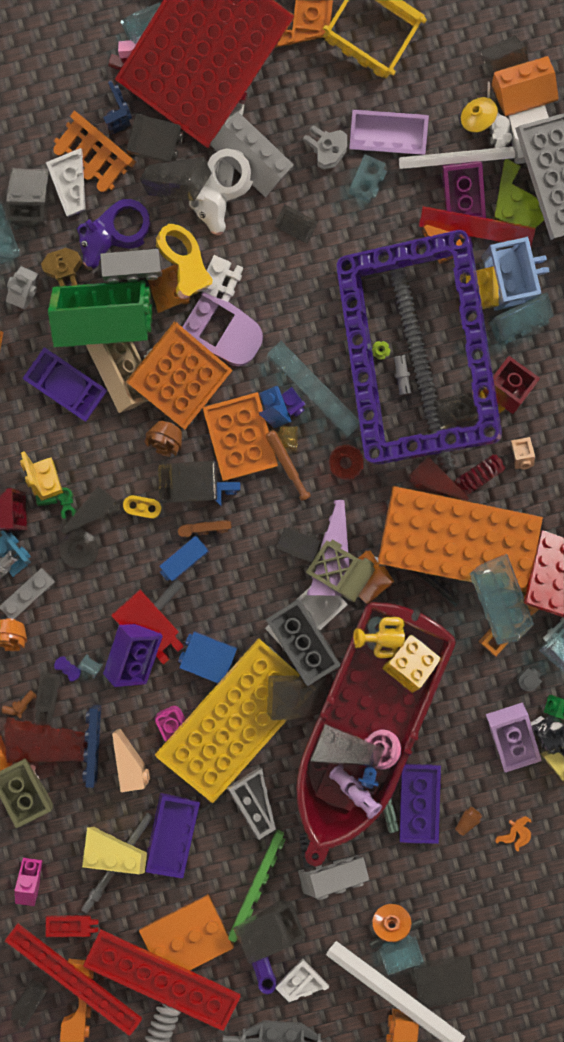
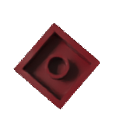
M508 356L493 375L497 403L514 414L540 378ZM483 390L482 393L488 396L489 390Z

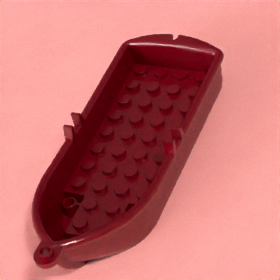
M377 602L367 604L357 628L361 629L364 634H375L378 632L379 623L383 618L399 617L404 622L405 641L408 636L413 635L441 659L421 688L412 693L382 669L392 658L376 657L374 654L376 642H365L363 646L356 648L354 637H352L305 748L298 770V809L303 827L310 840L305 858L312 866L322 864L329 849L355 838L380 816L394 793L408 757L412 754L411 749L415 740H418L419 730L456 644L453 635L436 621L422 613L414 621L411 619L414 610L395 604ZM386 625L385 629L396 628L397 625ZM382 646V648H381L380 650H393V649H392V647H383V646ZM388 730L398 738L401 746V755L398 761L387 769L375 768V781L378 782V786L374 785L373 788L362 786L363 790L368 791L370 797L377 804L382 805L378 814L370 819L361 806L358 807L353 799H350L340 789L341 786L334 779H330L329 775L335 767L342 765L344 767L343 770L357 781L359 777L363 778L365 768L371 766L363 754L365 739L375 731ZM318 853L319 856L318 858H312V854Z

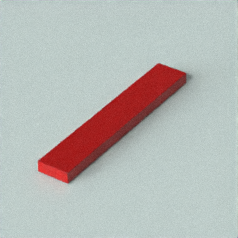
M424 206L422 207L419 227L429 225L449 232L462 230L468 236L499 242L528 237L530 247L532 246L536 230L535 227Z

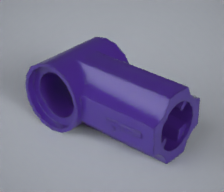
M266 951L251 956L250 959L260 991L264 994H270L275 990L276 977L273 974ZM270 979L273 984L270 987H266L262 981Z

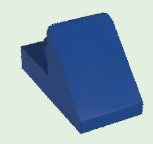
M278 386L259 393L265 408L259 414L273 428L291 422Z
M240 482L202 483V487L220 506H222V491H225V495H236L237 491H241Z

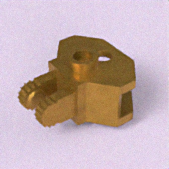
M64 248L48 253L41 263L44 273L55 278L60 286H66L64 281L70 279L72 286L78 285L76 272L82 265L78 252Z

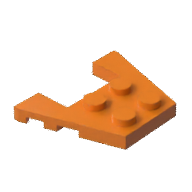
M296 0L293 30H286L276 47L322 38L326 32L323 30V27L325 25L329 26L331 23L333 0Z

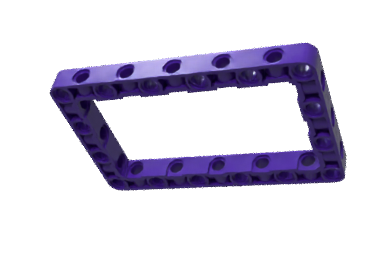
M456 230L341 257L337 262V273L365 458L369 462L380 465L498 442L501 439L502 430L472 242L467 233L462 230ZM459 239H465L462 245H456ZM427 247L425 253L418 254L420 248ZM389 255V259L385 263H381L382 258ZM453 256L456 289L460 295L461 306H459L460 315L467 344H465L466 353L473 378L471 385L479 421H477L476 426L450 428L437 431L434 434H418L402 437L397 441L386 442L361 277ZM347 264H352L351 269L345 271V266ZM465 276H471L468 283H462ZM357 300V305L354 308H350L351 302ZM471 314H477L474 321H468V317ZM359 337H362V343L360 345H356V340ZM476 352H483L481 359H474ZM368 374V380L362 383V376ZM489 390V395L486 398H480L481 391ZM373 412V419L367 421V414ZM489 428L495 429V434L492 437L486 436V431ZM455 435V443L449 445L447 442L448 437ZM413 442H417V449L411 452L409 449L410 445ZM379 449V456L373 459V451Z

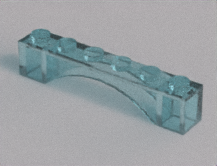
M282 341L267 354V357L315 403L346 438L360 426L359 420Z

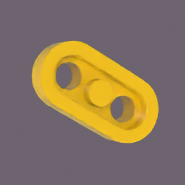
M131 495L123 502L124 510L131 515L156 518L162 511L161 504L155 499ZM131 502H136L137 507L135 509H131ZM154 505L156 510L151 513L149 507Z

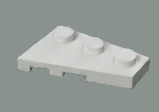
M80 148L46 162L67 217L86 210L83 152Z

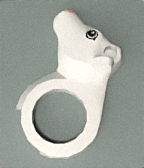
M223 149L213 154L206 166L200 190L194 191L189 200V206L195 210L198 217L207 224L210 232L214 235H221L225 231L224 216L226 202L244 195L253 183L250 180L251 169L249 161L243 155L244 153L239 150ZM226 157L237 159L242 168L239 182L232 187H224L216 178V167Z

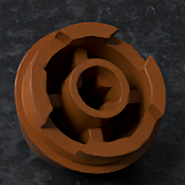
M158 421L146 433L145 444L147 447L152 445L157 449L156 453L170 457L171 454L176 456L182 446V431L170 422Z

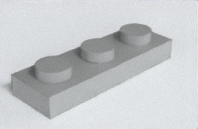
M41 568L0 605V609L8 618L16 619L49 589L55 581Z

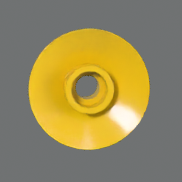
M486 97L477 98L469 102L461 114L463 127L470 132H481L489 128L494 123L498 113L495 102Z

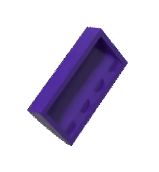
M160 793L147 850L145 872L183 878L200 802Z

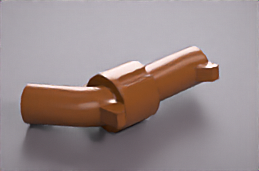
M30 690L21 701L13 702V707L3 706L1 712L8 715H17L21 719L22 713L28 708L29 702L38 696Z

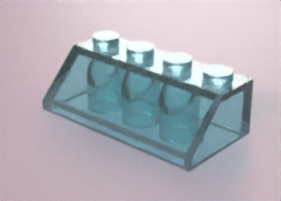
M505 554L479 565L470 573L471 581L475 585L478 599L483 606L485 617L490 624L492 635L495 637L497 644L518 641L534 625L528 607L524 604V597L508 555Z

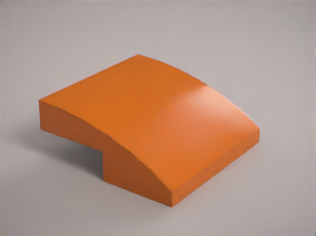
M366 551L358 559L363 560L366 558L373 562L375 571L359 597L366 604H369L394 583V580L386 567L378 564L372 552Z

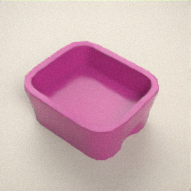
M175 705L160 711L154 718L165 742L186 720L181 709Z

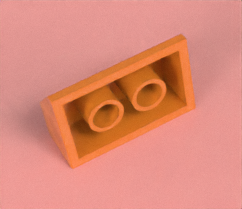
M548 56L494 72L491 86L505 117L552 103L559 99L555 71Z

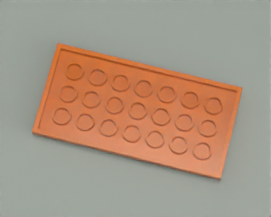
M393 486L378 564L526 593L529 576L535 560L543 517Z

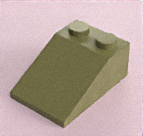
M26 759L0 771V798L15 828L52 810L53 803L46 789Z

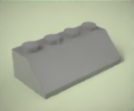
M238 111L229 119L210 143V146L216 151L234 149L244 153L243 155L249 161L252 185L265 198L291 171L294 165ZM234 157L224 158L242 175V168L237 159Z

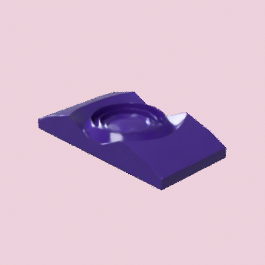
M45 347L22 378L85 422L108 391Z

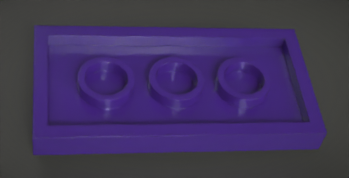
M405 764L401 773L400 842L439 844L440 765Z

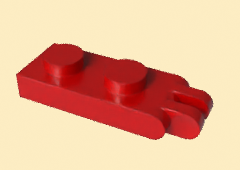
M90 915L46 916V937H89L91 933L99 932L98 927H91V925H98L99 920L91 919Z

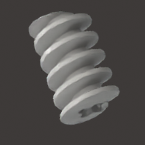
M161 1003L163 1007L157 1006L156 1010L160 1014H154L153 1017L157 1021H151V1025L155 1028L148 1029L152 1036H146L145 1039L148 1042H170L169 1038L172 1037V1030L175 1029V1023L178 1021L177 1016L180 1015L181 1011Z

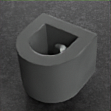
M525 667L517 676V684L525 691H533L542 682L539 679L541 674L534 668L530 670Z

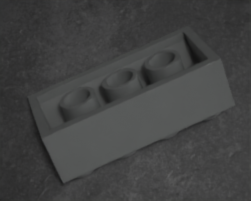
M300 598L266 619L307 686L341 666L339 659Z

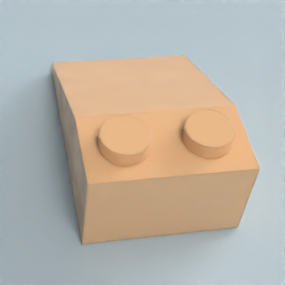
M117 729L112 735L121 792L144 789L149 783L150 771L146 769L145 763L122 730Z

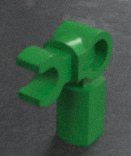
M62 488L63 493L42 501L36 495L38 507L55 504L60 500V504L63 505L61 511L63 519L66 518V511L71 510L72 516L76 517V510L72 507L74 502L71 489Z

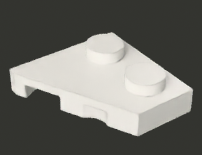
M302 959L275 988L288 1002H291L301 996L306 997L312 995L313 992L322 989L326 990L329 988V985Z

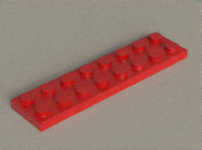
M101 929L83 963V967L222 1031H224L241 997L239 993Z

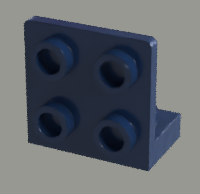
M108 81L112 95L119 110L109 111L103 117L112 136L131 127L130 120L132 116L126 102H124L118 85L114 86L112 81Z

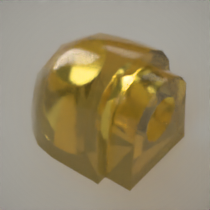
M281 426L278 436L284 448L296 451L298 447V426Z

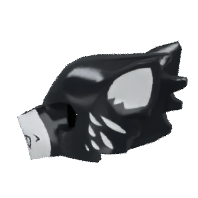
M540 716L530 722L543 750H546L548 755L560 753L564 756V724L562 721L553 716H549L546 719Z

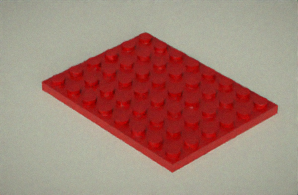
M163 0L115 80L209 148L210 143L222 129L295 16L274 0Z

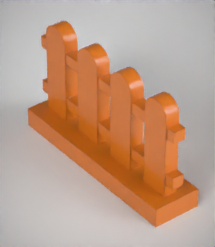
M74 110L70 115L74 121L72 124L69 122L66 124L68 129L60 139L56 137L54 140L56 145L53 151L58 156H63L66 152H73L70 146L77 137H80L82 142L75 150L81 148L83 152L84 178L92 180L96 176L99 179L97 183L99 191L106 192L109 188L113 190L115 188L113 183L121 173L126 174V166L128 165L132 168L136 161ZM83 129L89 132L86 136L81 133ZM98 141L103 144L101 148L96 145ZM94 149L97 153L88 164L84 159ZM113 153L118 156L116 160L110 157ZM108 161L112 165L102 176L99 170Z

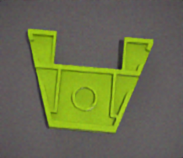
M505 159L494 219L536 228L544 221L538 198L512 184L521 166Z

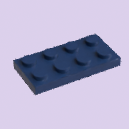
M93 705L86 712V723H89V729L85 731V743H88V748L84 751V762H87V767L83 770V782H86L87 788H94L98 781L101 705Z

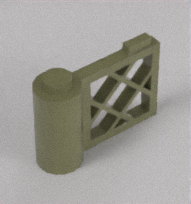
M333 539L331 542L326 540L306 573L348 600L355 602L375 571L374 563L366 558L361 560L341 549L342 545ZM328 547L335 550L336 557L325 558V552ZM349 558L353 561L348 568H341V559ZM337 561L339 570L328 572L327 563ZM324 564L326 573L320 575L313 573L317 565ZM340 573L341 580L335 586L330 582L329 576Z

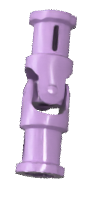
M342 765L335 767L329 775L330 779H334L341 786L340 789L350 799H353L358 807L361 806L367 813L368 818L371 819L377 815L382 805L377 804L370 797V793L364 791L361 784L343 770L344 767Z

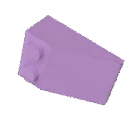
M523 703L486 714L504 772L541 761L530 719Z

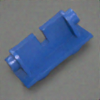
M372 766L365 768L363 778H358V781L362 782L361 786L373 788L374 785L378 786V782L375 781V768Z

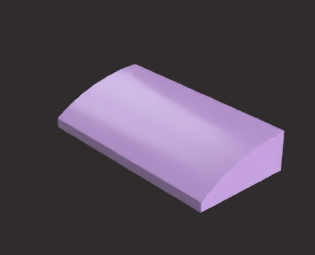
M352 110L349 149L425 155L429 115Z

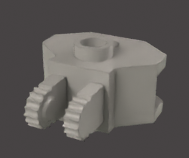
M312 126L310 128L311 132L320 139L316 142L310 136L305 135L303 140L314 148V152L317 153V166L323 170L336 167L347 152V134L342 130L331 133L323 132L316 126Z
M20 267L7 283L8 294L6 302L25 310L36 293L40 275Z

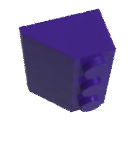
M136 624L119 625L103 675L114 687L146 684L163 635Z

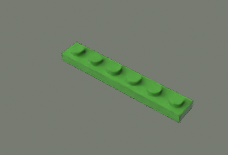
M276 829L229 933L228 940L236 942L237 937L241 939L245 930L243 924L245 920L249 921L253 913V909H251L253 902L257 903L260 898L261 892L259 889L261 884H266L270 875L267 871L270 866L273 867L277 860V856H275L277 849L281 850L286 840L283 838L284 832Z

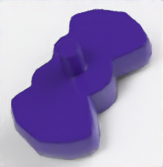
M65 656L56 659L54 669L62 670L64 674L68 675L69 681H75L80 677L81 669L72 665Z

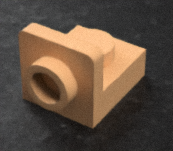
M530 437L511 440L515 469L533 467L535 454Z

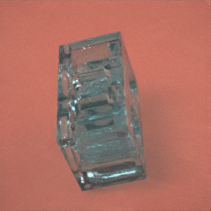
M365 154L350 186L349 194L368 203L371 198L375 199L379 191L377 184L379 180L383 182L387 170H384L386 163ZM374 167L378 172L370 174L368 169ZM368 185L370 190L364 192L360 189V186Z

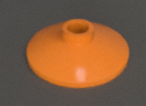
M387 904L375 912L373 929L382 940L398 942L409 934L411 917L403 907L396 904ZM390 923H394L396 926L394 928H390L388 925Z

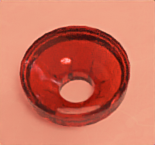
M341 445L332 451L329 458V467L336 477L343 480L353 479L363 469V455L356 447ZM347 457L351 460L350 468L344 469L341 467L340 461L342 458Z

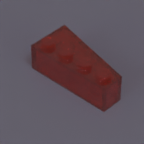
M7 718L4 726L7 763L19 762L23 759H26L27 762L84 761V751L87 749L84 732L64 728L60 730L51 728L50 725L40 726L32 724L30 721L24 720V722L16 721L15 718Z

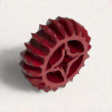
M491 455L455 480V484L463 495H468L503 472L505 467L497 455Z

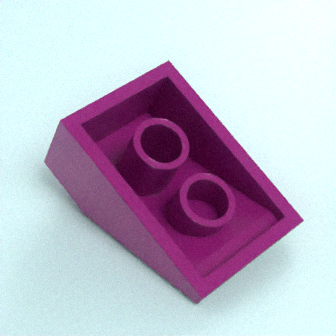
M482 162L441 165L446 211L486 218Z

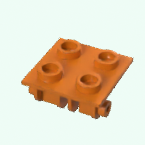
M178 265L162 270V277H158L156 280H148L158 313L181 303L187 304L190 302V297L186 299L180 298L176 292Z

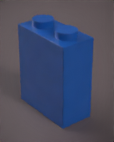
M195 536L160 565L162 569L160 573L166 580L175 581L210 551Z
M194 631L193 635H188L185 643L188 645L186 653H181L178 662L181 663V669L219 683L228 673L237 648Z

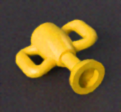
M399 617L383 618L379 623V631L375 634H364L361 629L356 628L353 636L355 647L360 648L365 642H376L374 648L376 657H394L398 652V647H403L405 641L403 619ZM386 625H397L396 628L385 629ZM382 646H383V647H392L393 650H380V649H381Z

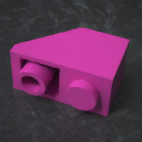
M23 858L15 887V904L35 906L39 890L42 860Z

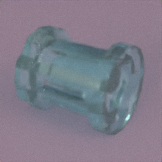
M86 654L78 669H83L91 674L94 679L103 664H98Z

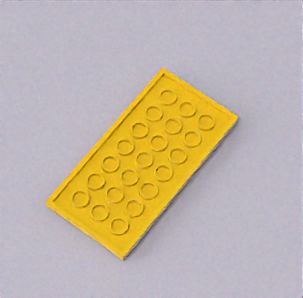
M258 638L158 750L155 756L210 802L214 803L311 694L315 687L312 684L307 686L301 675Z

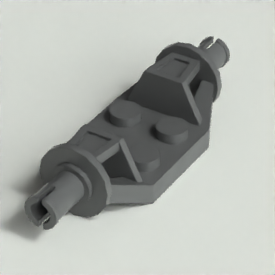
M262 1020L248 1029L243 1028L241 1036L223 1035V1042H308L304 1041V1037L317 1042H322L321 1033L317 1034L303 1023ZM259 1034V1038L245 1039L246 1036Z

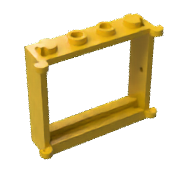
M344 0L330 25L323 27V30L326 31L323 37L328 44L336 45L342 49L341 51L345 55L356 58L360 65L368 66L374 70L373 72L377 76L387 78L390 74L394 76L396 71L393 68L420 23L425 24L427 21L424 17L425 15L403 0H375L413 26L390 66L386 67L331 30L349 1Z

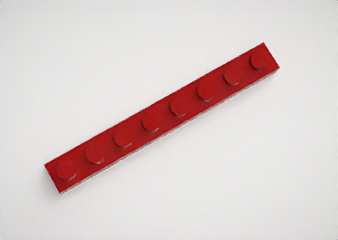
M17 923L5 939V942L129 1036L142 1021L141 1016Z

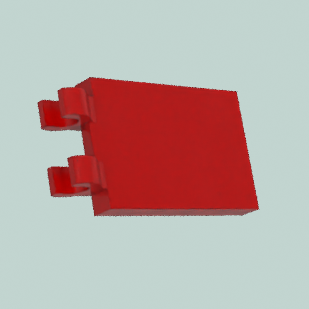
M141 589L111 614L119 625L136 624L162 634L163 637L156 657L163 665L169 660V657L163 652L169 644H172L177 651L184 647L175 636L179 631Z

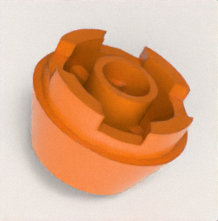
M11 618L1 619L0 646L4 647L5 651H20V647L25 648L27 636L24 624Z

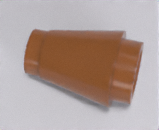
M470 806L469 809L464 811L455 830L464 836L481 822L482 815Z

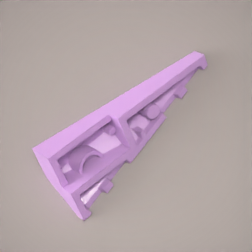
M335 500V508L329 518V528L325 532L321 548L326 540L331 542L333 539L342 545L341 549L348 552L344 500ZM328 547L325 552V558L336 557L335 550ZM349 558L340 560L342 569L349 567ZM337 561L327 563L328 572L339 570ZM324 564L317 565L314 573L317 575L326 573ZM340 573L329 576L330 582L337 586L341 580ZM313 578L311 588L307 591V595L342 596Z

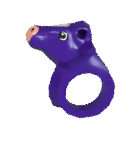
M122 199L107 209L97 220L91 221L89 219L86 223L80 224L77 231L83 253V266L89 271L96 269L101 259L100 254L106 253L113 245L132 249L145 244L143 239L148 234L151 225L148 210L139 201ZM131 208L137 210L142 215V228L132 236L121 235L114 227L115 217L120 211Z

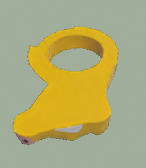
M168 224L163 227L156 237V246L166 260L178 265V285L176 287L178 296L186 299L191 294H197L202 289L208 288L212 284L213 279L203 265L200 249L194 236L188 230L176 224ZM166 236H173L181 240L187 249V255L182 256L172 251L167 245Z

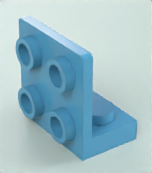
M2 530L0 532L3 535L0 537V557H4L10 550H15L17 552L16 555L20 557L18 561L11 565L9 571L14 577L31 563L29 560L31 555L22 546L18 547L17 543L19 541L10 531L7 533Z

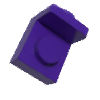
M292 387L282 394L290 417L293 415L297 417L305 411V402L301 400Z

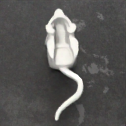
M488 81L487 98H490V82H489V81ZM497 113L494 123L489 127L490 134H492L491 144H495L494 148H503L508 146L512 140V134L509 133L510 122L507 117Z

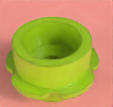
M384 341L375 342L372 349L373 356L379 360L388 357L390 354L388 343Z

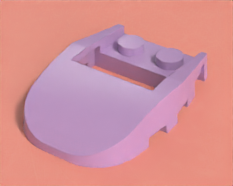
M204 292L183 325L187 332L215 356L232 366L248 364L256 355L263 341L262 330L253 319L231 303ZM218 306H221L235 316L216 347L199 337Z

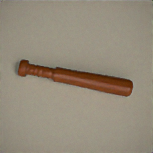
M274 430L268 432L266 438L288 477L296 486L300 494V500H306L311 494L302 485L298 477L299 474L277 432Z

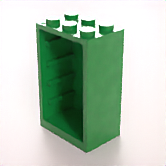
M145 280L113 284L100 283L53 287L48 309L53 346L65 347L148 340V333H151L153 316L152 305H150V287H146Z

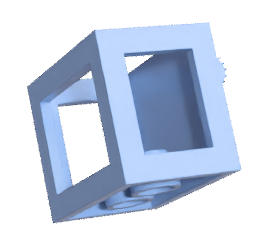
M528 237L492 244L481 255L484 268L493 266L496 274L499 306H495L494 311L531 303L542 294L538 275L548 273L549 267L535 268V264L543 263L547 259L546 256L533 258ZM513 246L512 248L496 251L499 248Z

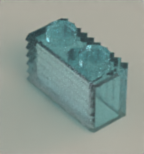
M411 935L394 944L393 942L384 943L382 948H379L387 975L424 963L416 937H411Z

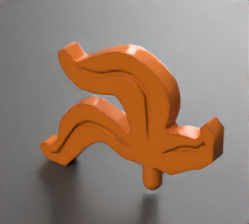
M523 816L515 822L510 820L509 823L512 825L510 833L497 836L495 842L512 843L515 840L517 831L520 838L514 843L516 851H519V847L524 846L531 839L530 830L524 827L528 821L531 822V819Z

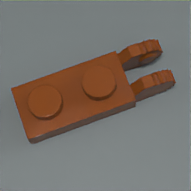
M230 520L181 525L178 529V534L181 537H190L194 532H197L198 535H207L209 531L216 530L217 533H226L228 529L232 528V523Z

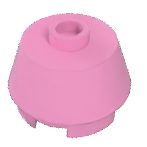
M378 730L365 739L363 754L372 767L387 769L400 758V742L394 733L388 730Z

